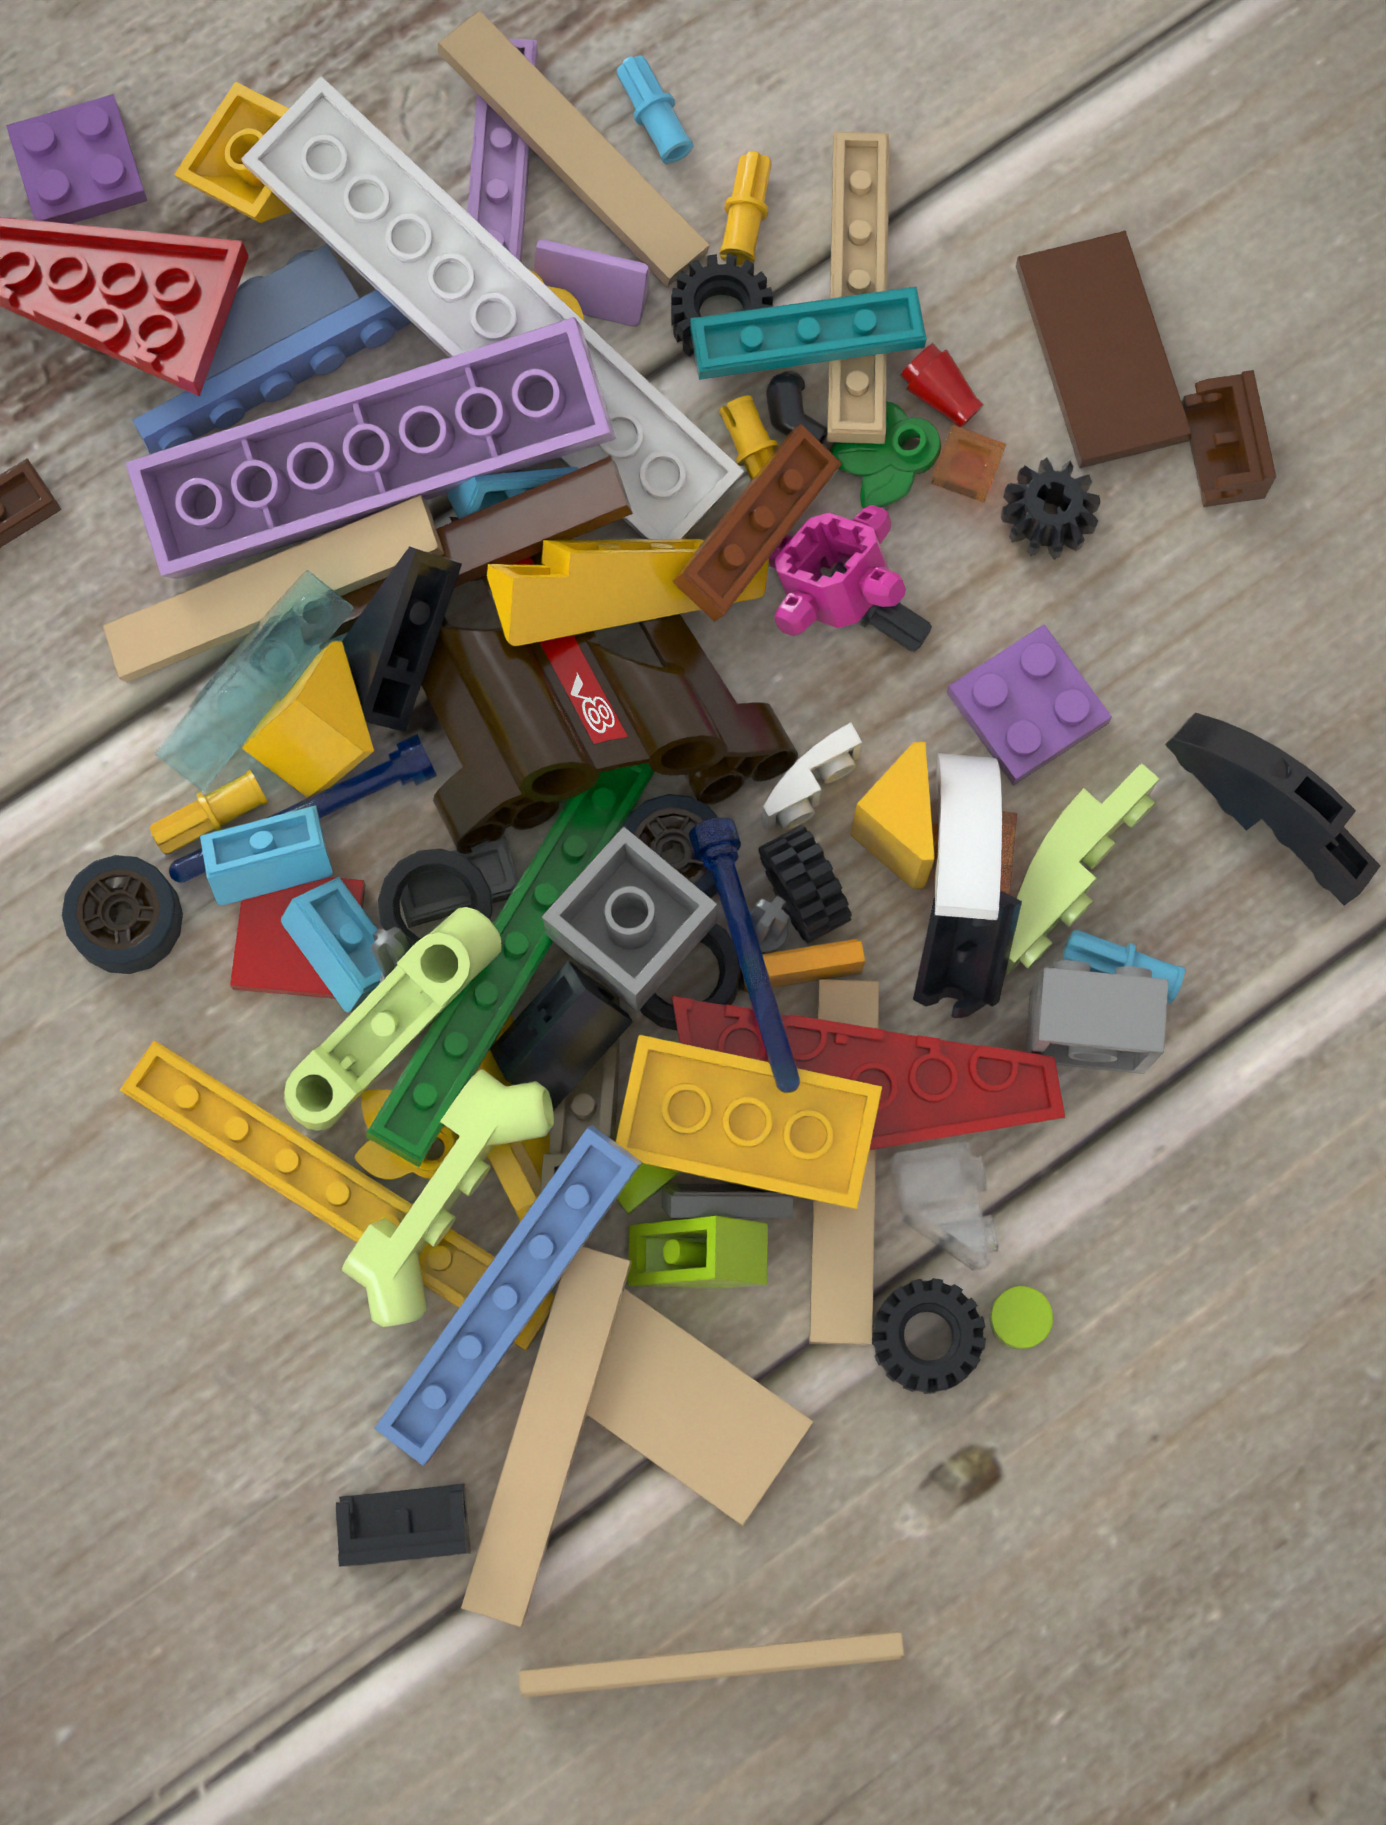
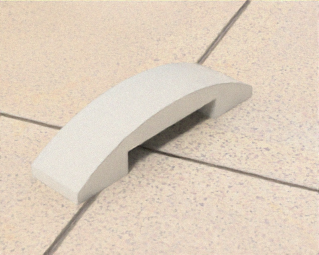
M937 753L938 860L935 874V915L997 920L1002 850V796L998 760L990 757Z

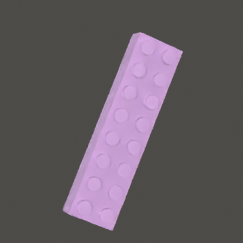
M575 317L159 451L126 462L125 464L160 574L163 577L182 579L344 527L419 495L428 500L447 494L450 490L476 476L519 471L615 440L616 436L582 326Z

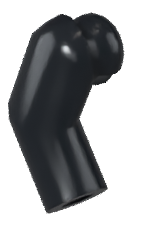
M784 371L773 376L766 390L772 426L788 436L794 428L802 424L823 444L827 437V427L804 414L801 391L805 389V382L802 376L794 371Z

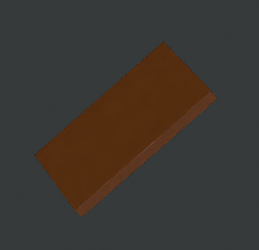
M1126 230L1019 256L1016 262V269L1079 468L1188 442L1192 433Z

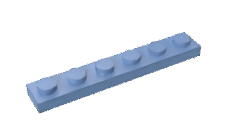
M375 290L206 380L200 397L185 391L132 421L149 454L193 441L215 428L225 429L236 424L243 418L245 412L265 401L275 402L285 398L294 390L295 385L316 374L326 375L335 371L344 363L347 357L364 348L373 349L384 345L394 336L396 331L412 322L378 290Z
M593 1125L585 1130L375 1426V1430L422 1466L431 1460L640 1167L642 1162Z

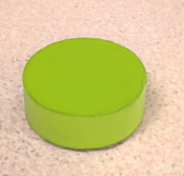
M1016 1286L1007 1289L997 1297L991 1307L989 1321L993 1334L1002 1344L1012 1349L1024 1350L1038 1345L1048 1336L1053 1325V1311L1049 1301L1041 1292L1027 1286Z

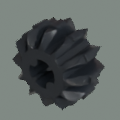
M1047 457L1040 461L1038 473L1024 465L1018 472V483L1007 484L1003 498L1009 504L1003 506L1001 520L1004 523L1014 525L1009 534L1011 543L1019 542L1026 538L1030 540L1027 550L1030 557L1039 552L1040 546H1047L1049 554L1054 560L1061 556L1063 545L1076 552L1082 548L1085 541L1083 534H1093L1096 529L1098 519L1093 513L1099 509L1100 497L1096 494L1087 493L1092 483L1090 474L1076 479L1071 477L1074 467L1071 460L1062 465L1061 471H1054L1052 463ZM1046 503L1058 507L1055 514L1044 511Z

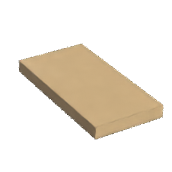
M624 1288L586 1415L743 1526L814 1421Z

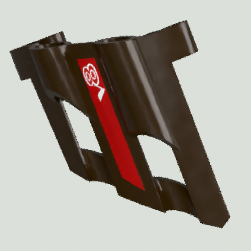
M449 517L452 522L459 519L458 517ZM543 551L511 565H543ZM487 575L473 580L478 581L482 579L494 601ZM680 614L638 622L663 667L636 661L602 646L594 631L512 646L506 640L503 628L471 629L449 625L444 616L421 684L463 766L437 790L433 797V802L458 852L463 854L472 853L473 851L470 847L485 841L499 840L504 835L505 829L510 826L517 830H526L541 825L557 812L559 800L575 797L589 790L598 781L599 773L648 763L653 771L661 775H684L697 800L706 805H713L737 793L746 779L752 778L754 781L762 782L783 774L794 765L798 759V752L770 704L764 702L737 704Z

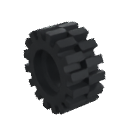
M717 254L708 255L706 267H702L697 259L689 264V276L683 271L678 276L677 288H673L671 294V326L673 325V335L676 342L683 341V351L689 357L694 353L690 332V318L702 317L700 308L709 297L716 295L734 297L741 303L744 311L773 307V293L771 287L767 288V277L762 271L754 275V264L746 259L740 268L736 266V255L727 254L726 264H718Z
M804 825L759 846L760 860L766 869L765 874L774 887L773 891L775 895L787 902L783 910L790 916L791 924L796 931L798 930L800 937L806 943H810L852 920L850 918L852 914L848 908L849 903L841 891L842 886L839 879L835 878L832 865L829 860L825 859L823 849L819 843L816 844L814 836L810 831H807Z
M921 1278L912 1280L907 1285H901L883 1302L873 1321L872 1345H874L876 1353L874 1357L878 1365L884 1368L887 1373L886 1376L892 1382H898L903 1385V1389L911 1392L921 1391L924 1394H934L938 1391H946L955 1387L976 1369L981 1360L982 1350L985 1349L986 1338L983 1336V1329L986 1326L983 1316L980 1317L976 1310L978 1305L972 1297L968 1299L962 1293V1288L955 1284L952 1286L945 1284L942 1279L932 1278L929 1281H922ZM923 1312L935 1313L944 1318L950 1326L952 1342L948 1352L943 1357L936 1360H923L913 1355L906 1346L904 1339L905 1327L908 1321L916 1314Z

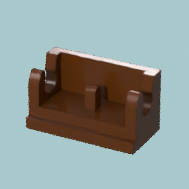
M1254 370L1242 371L1241 374L1205 379L1195 383L1196 393L1184 396L1182 405L1192 433L1189 441L1203 507L1265 499L1276 479V472Z

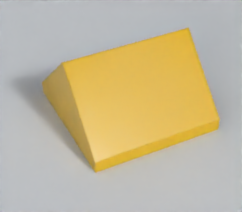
M342 641L331 642L276 692L242 746L243 750L307 798H318L374 752Z
M913 742L857 803L850 832L852 838L912 889H925L934 862L926 742Z

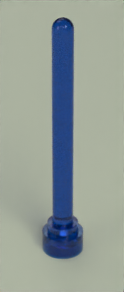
M415 734L396 743L398 749L388 754L390 760L269 817L316 805L320 819L401 781L403 786L413 781L418 786L437 777V774L418 734ZM202 848L171 863L169 875L172 880L184 883L206 872Z
M726 817L709 819L693 827L688 834L694 856L698 861L703 862L706 869L712 870L776 1086L781 1092L792 1093L800 1085V1076L735 866V862L739 858L737 851L741 847L739 834L733 819Z

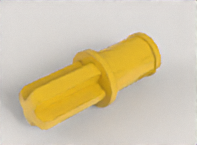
M749 151L739 158L733 193L731 197L725 200L724 210L728 214L719 255H721L720 257L724 261H726L727 254L736 255V265L742 266L746 259L752 263L755 262L756 255L754 254L760 223L767 218L769 210L764 202L772 162L768 156L761 155L758 151Z
M746 395L728 402L727 406H722L718 412L726 428H728L738 452V456L735 458L738 466L745 465L751 480H753L779 445L776 440L770 439L765 430L752 396Z
M251 770L246 771V774L205 796L199 791L196 793L197 800L154 822L150 826V831L159 849L165 855H170L198 840L201 835L209 834L214 830H223L221 828L223 825L262 804L269 803Z

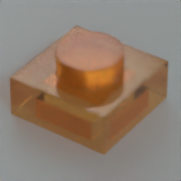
M952 425L933 473L931 484L985 503L1004 455L1006 444Z

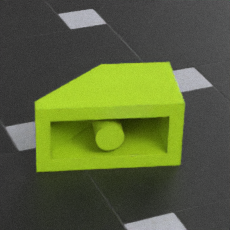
M709 1216L629 1225L628 1260H631L632 1264L628 1274V1286L723 1289L767 1285L768 1223Z

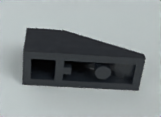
M409 546L342 640L363 715L367 723L406 732L462 563Z

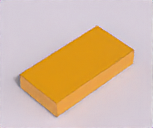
M853 939L744 957L741 967L744 992L819 981V979L862 974L865 964L862 941Z

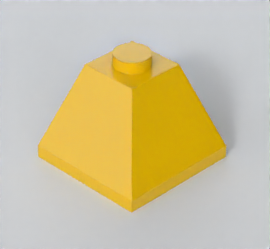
M235 81L174 173V176L181 182L259 223L293 212L253 175L241 160L289 108Z

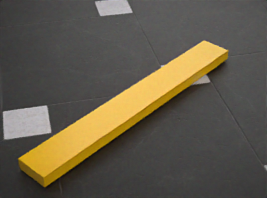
M153 1040L120 1089L122 1093L356 1243L370 1224L384 1218L398 1227L413 1206L410 1202L155 1040ZM449 1229L437 1246L433 1247L427 1243L419 1254L423 1285L460 1308L495 1257L454 1230ZM551 1292L548 1294L514 1342L515 1345L526 1352L549 1318L555 1298L554 1294Z

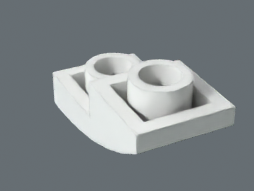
M852 723L845 725L817 743L784 774L763 806L762 824L767 832L782 825L784 830H790L808 821L815 815L813 808L819 806L821 788L817 780L823 778L825 783H831L854 770L856 767L854 761L859 759L862 741Z

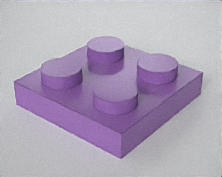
M114 94L6 125L34 220L72 224L147 201Z
M1045 624L950 684L947 690L951 700L992 757L998 760L1000 768L1013 786L1109 724L1112 718Z

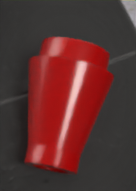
M931 343L917 355L900 374L909 384L906 388L908 392L951 420L959 429L984 406L972 391L949 351L946 349L941 352L934 343Z

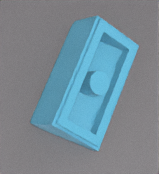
M578 467L476 476L448 492V499L458 518L461 519L573 472Z
M316 805L200 836L207 879L215 900L219 905H227L325 879L333 874Z
M340 877L292 899L281 917L282 925L344 1011L348 1013L355 1010L380 984L382 972L371 950V946L375 942L373 934L378 929Z

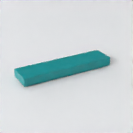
M917 286L690 318V332L699 380L925 348L927 341Z

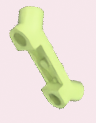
M468 907L458 908L430 934L417 941L396 963L397 966L345 1021L319 1047L312 1050L292 1071L286 1081L284 1100L286 1108L297 1122L307 1129L315 1131L332 1127L348 1107L474 977L501 952V936L490 919L478 910Z
M481 1069L468 1081L440 1122L460 1136L400 1225L397 1227L386 1218L370 1224L342 1267V1272L366 1287L371 1320L381 1327L414 1322L422 1318L428 1309L419 1262V1254L427 1243L433 1247L437 1246L447 1234L456 1219V1216L449 1212L462 1192L467 1196H471L482 1183L491 1168L484 1159L494 1145L546 1137L554 1125V1112L549 1091L538 1082L534 1081L506 1087Z

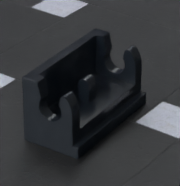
M1000 890L997 920L935 915L934 898L913 1000L928 1007L939 1003L942 998H954L958 1001L953 1005L951 1014L953 1018L968 1017L987 1004L991 1007L998 1004L1022 901Z
M568 960L493 1044L490 1051L506 1081L513 1085L536 1081L549 1091L554 1111L633 1021L627 1012L612 1002L615 996L608 989L579 970L575 964Z
M464 1483L339 1497L340 1502H336L339 1567L471 1554Z

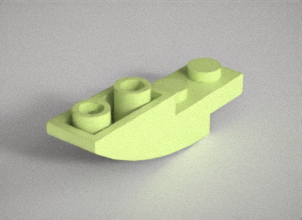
M1141 763L1102 804L1083 788L1062 812L1044 838L1016 895V898L1022 901L1006 970L1007 975L1020 962L1026 968H1031L1053 944L1046 935L1060 921L1070 927L1093 903V900L1086 894L1095 882L1096 877L1082 864L1085 863L1092 870L1115 846L1116 843L1109 838L1110 835L1123 822L1130 828H1133L1156 803L1149 795L1159 778L1144 764Z

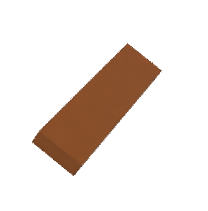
M802 424L798 425L788 434L672 582L714 622L723 617L842 463Z

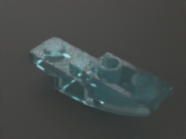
M306 570L223 663L189 705V711L154 754L204 792L277 700H282L349 616L354 607L309 570Z

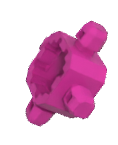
M870 505L865 507L852 520L828 512L809 518L794 536H785L769 557V565L777 570L787 595L775 611L774 620L778 629L788 635L797 636L804 632L815 620L841 628L859 622L873 604L891 607L896 606L906 592L904 582L898 573L889 569L880 545L889 533L892 524L886 510ZM839 561L845 564L847 569L845 574L836 571L831 578L822 576L820 571L822 567L831 569Z

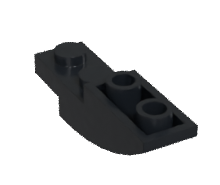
M1196 712L1165 743L1167 748L1176 756L1179 764L1186 771L1192 773L1216 798L1219 806L1225 813L1232 816L1246 831L1262 819L1272 829L1277 840L1290 848L1310 869L1317 882L1323 888L1330 891L1343 906L1361 894L1381 867L1344 827L1356 810L1322 778L1275 745L1225 721Z

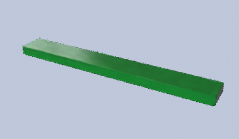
M648 763L599 773L598 781L589 790L569 798L493 923L501 936V952L436 1017L367 1130L365 1137L415 1166H421L444 1127V1124L440 1122L464 1086L477 1072L554 941L546 936L542 916L621 830L627 817L634 809L655 773Z

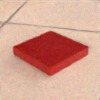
M328 877L241 901L230 986L233 990L336 999L281 923V917L293 898L335 879V877ZM340 878L363 909L366 887L364 880Z

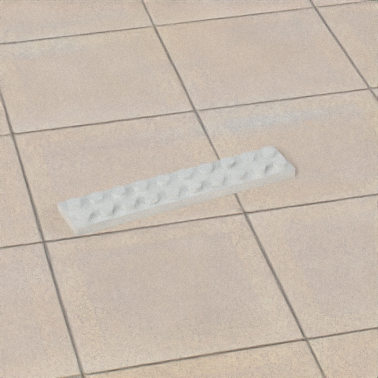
M322 76L315 81L241 159L244 166L448 357L575 317L582 326L616 439L559 457L558 459L566 467H578L580 469L611 456L617 464L633 514L622 519L643 539H684L744 475V470Z

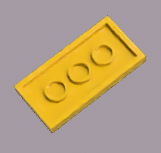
M639 1035L616 1143L639 1159L642 1164L857 1209L882 1086Z

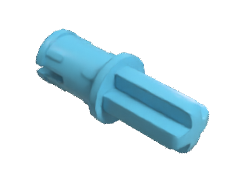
M641 55L634 58L632 56L623 60L624 63L617 68V76L635 108L633 113L634 120L637 124L645 126L659 151V156L663 163L670 164L683 159L692 151L694 145L684 131L673 109L675 99L670 93H664L646 58Z
M1074 930L1070 934L1063 950V960L1088 963L1091 965L1090 972L1115 974V968L1125 966L1151 970L1152 978L1168 979L1167 1003L1170 1004L1175 1000L1185 974L1184 967L1175 966L1136 951L1135 944L1129 942L1126 947L1080 930Z

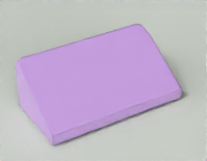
M544 239L538 240L533 272L540 276L546 286L561 288L570 292L577 299L583 315L633 327L641 323L649 294V266L647 264Z

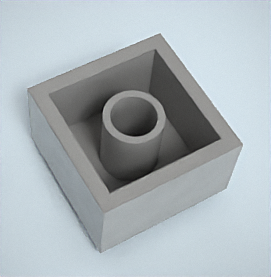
M623 826L542 916L546 936L638 1012L717 923V903Z
M1072 960L1056 961L1053 968L1044 967L1030 991L1025 1052L1055 1057L1056 1065L1138 1074H1145L1164 1053L1168 979L1152 978L1151 970L1132 966L1115 968V974L1090 972V964Z

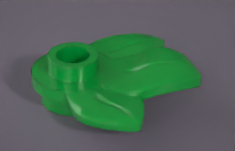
M886 401V435L884 444L835 442L830 452L842 463L838 468L839 470L855 476H863L860 492L862 508L864 509L870 505L882 508L904 498L910 492L916 474L926 472L935 464L941 452V438L937 429L929 421L922 418H908L897 404ZM920 438V443L915 449H902L903 444L909 439Z

